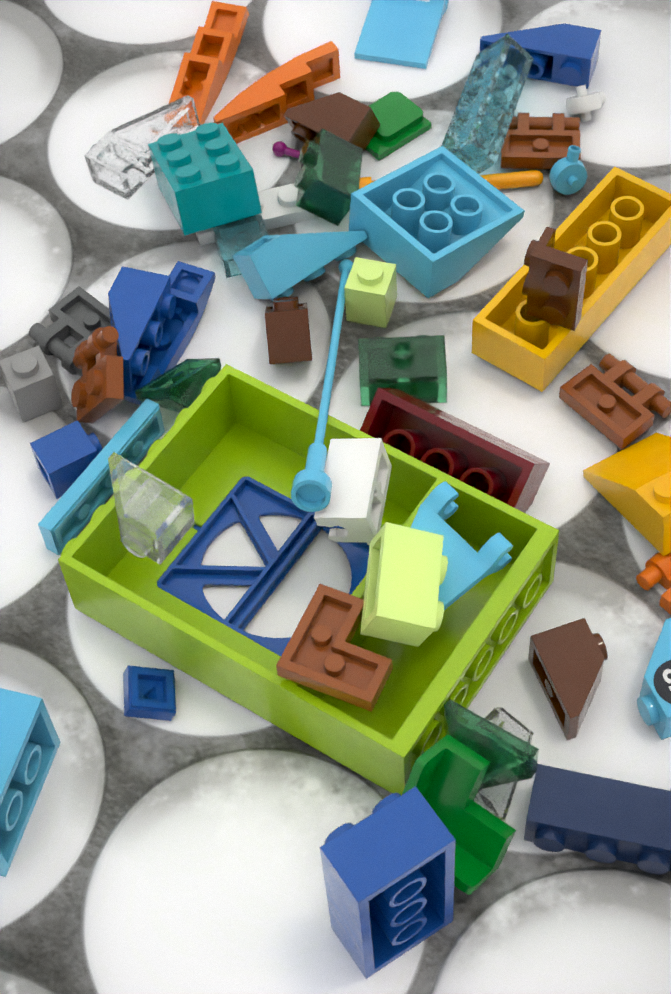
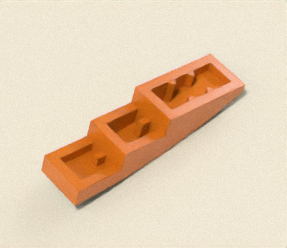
M216 1L211 2L204 27L198 26L191 52H184L164 117L166 124L196 129L205 123L224 85L238 50L249 17L247 7Z
M329 41L272 70L230 101L213 117L214 123H223L236 144L288 123L284 117L287 109L315 100V88L340 78L339 49L332 41Z

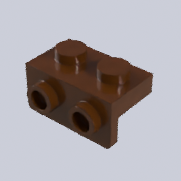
M546 227L539 241H531L524 259V265L529 266V272L522 289V294L527 296L526 315L544 320L551 325L575 331L582 315L588 260L554 249L556 229Z

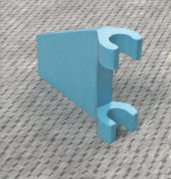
M446 481L434 488L420 505L410 527L444 536L442 555L447 556L448 567L444 581L439 585L438 601H442L444 604V610L483 578L503 569L512 560L508 552L513 548V545L501 533H497L477 553L444 520L458 510V505L454 500L459 497V493Z

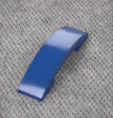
M177 261L169 274L171 294L176 295L174 315L171 320H165L161 342L157 348L152 347L149 353V365L146 374L138 376L131 392L124 390V400L141 405L169 377L185 352L200 322L214 285L215 272Z

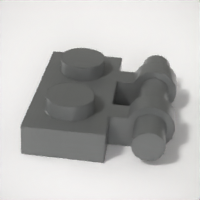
M79 286L48 310L51 321L54 323L47 328L40 323H35L29 330V336L36 341V345H39L42 352L49 356L54 355L61 360L62 367L70 374H79L82 377V369L75 367L73 364L75 349L83 341L88 340L90 334L96 329L111 325L109 308ZM70 335L79 341L73 347L64 342Z

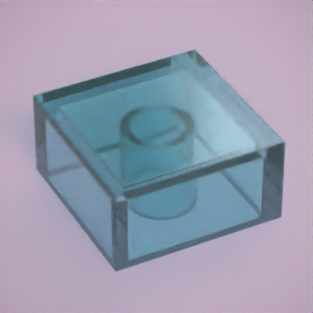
M261 214L213 227L215 244L226 278L242 275L232 255L264 235H268Z

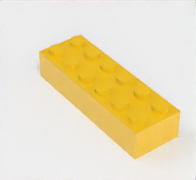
M614 166L556 229L554 249L588 260L582 315L575 331L551 325L544 320L526 315L527 296L522 294V289L529 272V266L523 265L473 319L472 353L543 392L671 245V194Z

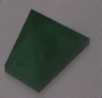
M186 359L136 390L137 400L144 402L148 398L159 404L162 408L180 413L182 409L189 408L201 394L206 381L211 377H215L220 372V359Z
M451 699L447 701L444 706L445 734L451 735L490 761L479 790L532 779L538 764V748Z

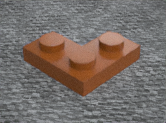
M319 584L276 668L277 675L372 712L393 670V663L390 658L350 644L362 621L364 599Z

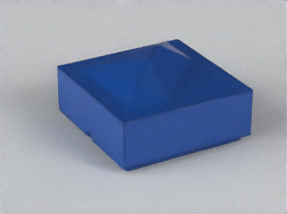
M129 665L123 672L124 716L171 721L176 714L174 670Z

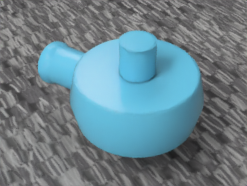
M575 145L568 147L567 157L558 160L551 168L549 174L552 187L564 195L576 193L584 186L587 180V170L584 164L578 160L581 148Z

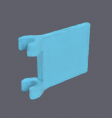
M372 0L354 53L355 59L426 69L443 14L447 10L449 0H430L429 2L420 0Z

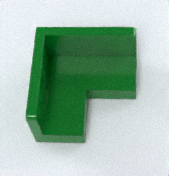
M447 734L416 759L402 794L416 786L455 838L454 886L465 894L470 895L500 867L516 830L474 802L490 761Z

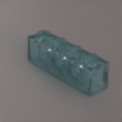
M506 34L476 55L441 145L478 174L495 165L498 160L534 59L509 34Z

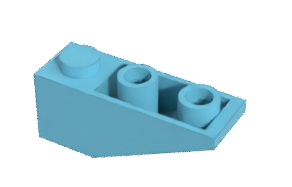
M365 231L264 235L232 255L254 299H271L273 302L274 298L291 295L294 292L292 286L301 280L306 282L322 275L326 271L324 266L334 259L335 261H341L353 255L357 251L355 246L368 237Z

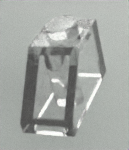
M113 452L108 458L121 542L133 555L139 558L147 556L161 564L194 524L193 499Z

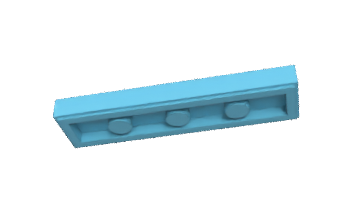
M146 398L38 523L48 550L60 555L68 541L75 538L91 520L94 511L108 500L119 487L124 476L135 468L146 455L151 445L163 435L165 429L159 404Z

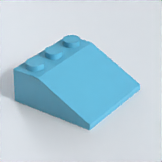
M441 146L351 193L348 230L365 231L368 238L362 242L386 263L396 264V271L423 295L430 298L458 282L524 217L525 211L444 146Z

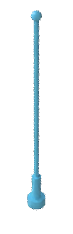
M349 259L340 261L338 265L341 278L315 440L308 448L305 469L295 475L291 490L293 503L299 509L307 512H317L324 509L329 504L332 482L330 477L324 472L327 457L324 438L345 306L344 287L353 266V262Z

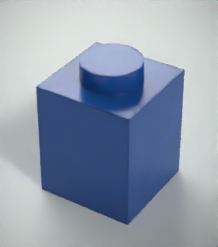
M78 420L30 443L38 469L56 499L63 496L103 449L97 436L94 433L87 435Z

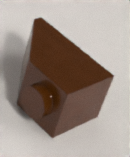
M585 618L530 636L528 660L566 740L576 738L600 684L604 661L608 659L607 649L599 633L592 634Z

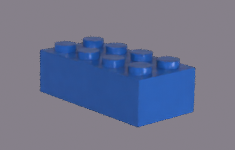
M416 786L402 795L393 793L385 797L374 807L371 815L357 824L346 823L339 826L328 835L325 844L320 847L331 928L366 979L453 922L455 838Z

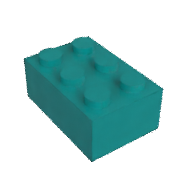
M205 123L198 126L195 131L180 135L176 133L161 136L158 141L148 144L158 187L184 236L262 213L253 168L223 123Z

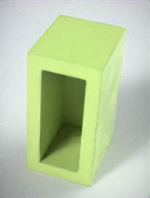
M385 522L370 542L360 634L419 647L433 631H438L444 615V604L442 601H438L439 585L443 583L448 567V558L442 555L443 535Z

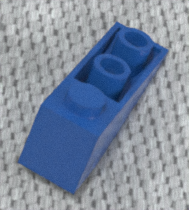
M563 23L481 36L479 69L576 87L586 85L588 89L599 58L601 30Z
M122 266L108 292L110 325L116 328L119 333L117 356L123 357L124 390L131 392L138 376L146 374L149 365V353L152 347L157 348L161 342L165 320H171L174 315L176 295L171 294L170 276Z

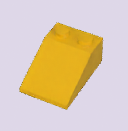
M656 432L584 469L583 477L665 556L671 553V437Z

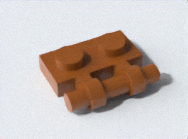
M518 112L517 116H502L501 168L551 169L558 160L567 157L569 146L575 145L580 147V117H564V113H552V117H529V113Z
M112 326L96 329L90 334L88 340L83 341L75 349L73 364L75 367L82 369V377L74 383L71 394L72 406L77 407L78 422L94 423L124 400L123 357L117 356L119 333Z
M609 353L602 358L599 367L605 371L604 374L590 364L560 387L559 398L620 449H623L653 426L655 415L650 412L651 410L666 418L671 413V401L664 397L665 391L654 382L648 384L635 374L636 368L626 360L619 361ZM622 388H627L634 396H630Z

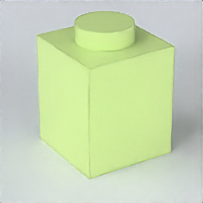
M355 257L344 287L346 321L387 328L397 299L396 264Z

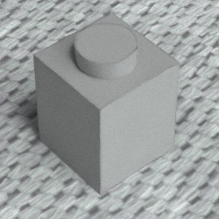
M39 345L0 360V367L8 391L23 423L63 407L54 375Z

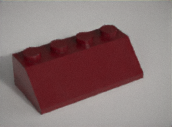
M378 388L360 428V431L374 438H381L384 443L524 513L532 505L550 465L549 462L399 389Z

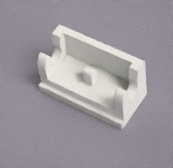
M381 438L330 440L324 470L332 482L330 502L324 509L315 512L314 519L318 526H340L345 529H330L328 539L336 542H367L370 545L371 540L380 530L392 469Z

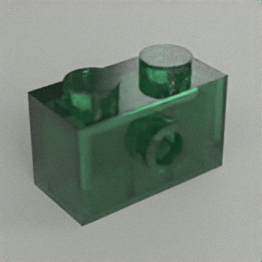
M321 128L313 141L307 140L304 143L298 156V162L302 164L294 182V187L298 188L296 206L338 226L350 210L351 193L359 189L363 149Z
M445 335L358 339L361 406L371 405L378 388L399 389L426 403L447 402Z

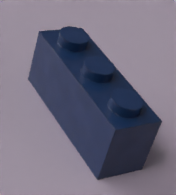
M537 764L526 818L524 840L533 842L536 847L545 851L560 852L567 849L585 853L589 859L597 862L612 863L619 860L637 864L641 870L648 873L665 874L668 871L671 872V791Z

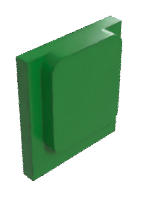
M390 92L369 105L378 119L380 127L365 150L380 161L432 128L431 122L423 116V110L402 93Z

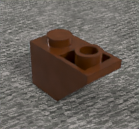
M341 92L289 108L284 114V117L292 127L291 134L299 141L310 145L313 141L321 145L322 150L332 158L341 160L344 157L354 163H357L380 127V123L371 107Z
M298 296L274 298L273 306H266L265 309L269 364L312 361L307 303H299Z

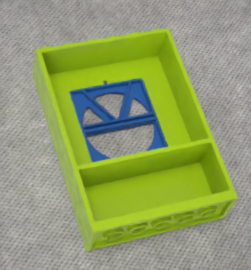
M226 364L215 377H211L206 381L201 394L189 408H184L180 411L174 425L162 439L156 440L151 445L146 458L134 471H130L124 476L119 489L106 504L100 505L94 511L90 523L78 537L71 539L64 546L58 562L74 607L390 793L402 795L416 759L444 736L452 733L554 581L559 530L383 442L392 469L381 528L385 522L410 528L420 505L434 488L446 481L459 493V497L454 500L458 505V510L444 521L477 553L492 536L501 533L513 545V548L508 552L512 560L500 571L483 578L446 608L438 631H433L419 647L360 634V623L350 644L390 658L393 663V670L372 712L277 675L276 665L291 637H261L247 633L244 629L318 533L324 530L329 534L332 528H345L340 526H318L314 519L315 512L299 509L291 499L293 479L298 472L305 469L308 448L315 440L319 410ZM328 415L324 438L327 454L331 439L374 438ZM260 516H289L301 519L302 521L282 547L277 550L261 523ZM239 522L242 524L266 567L202 565V561L207 549L217 536ZM337 542L344 551L351 569L352 580L349 594L364 599L370 545L367 542ZM206 585L250 586L225 619L221 618L214 611L203 593V587Z

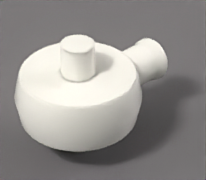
M586 85L577 86V96L566 99L568 114L581 113L582 121L592 120L590 111L602 108V104L606 101V95L602 91L587 93Z

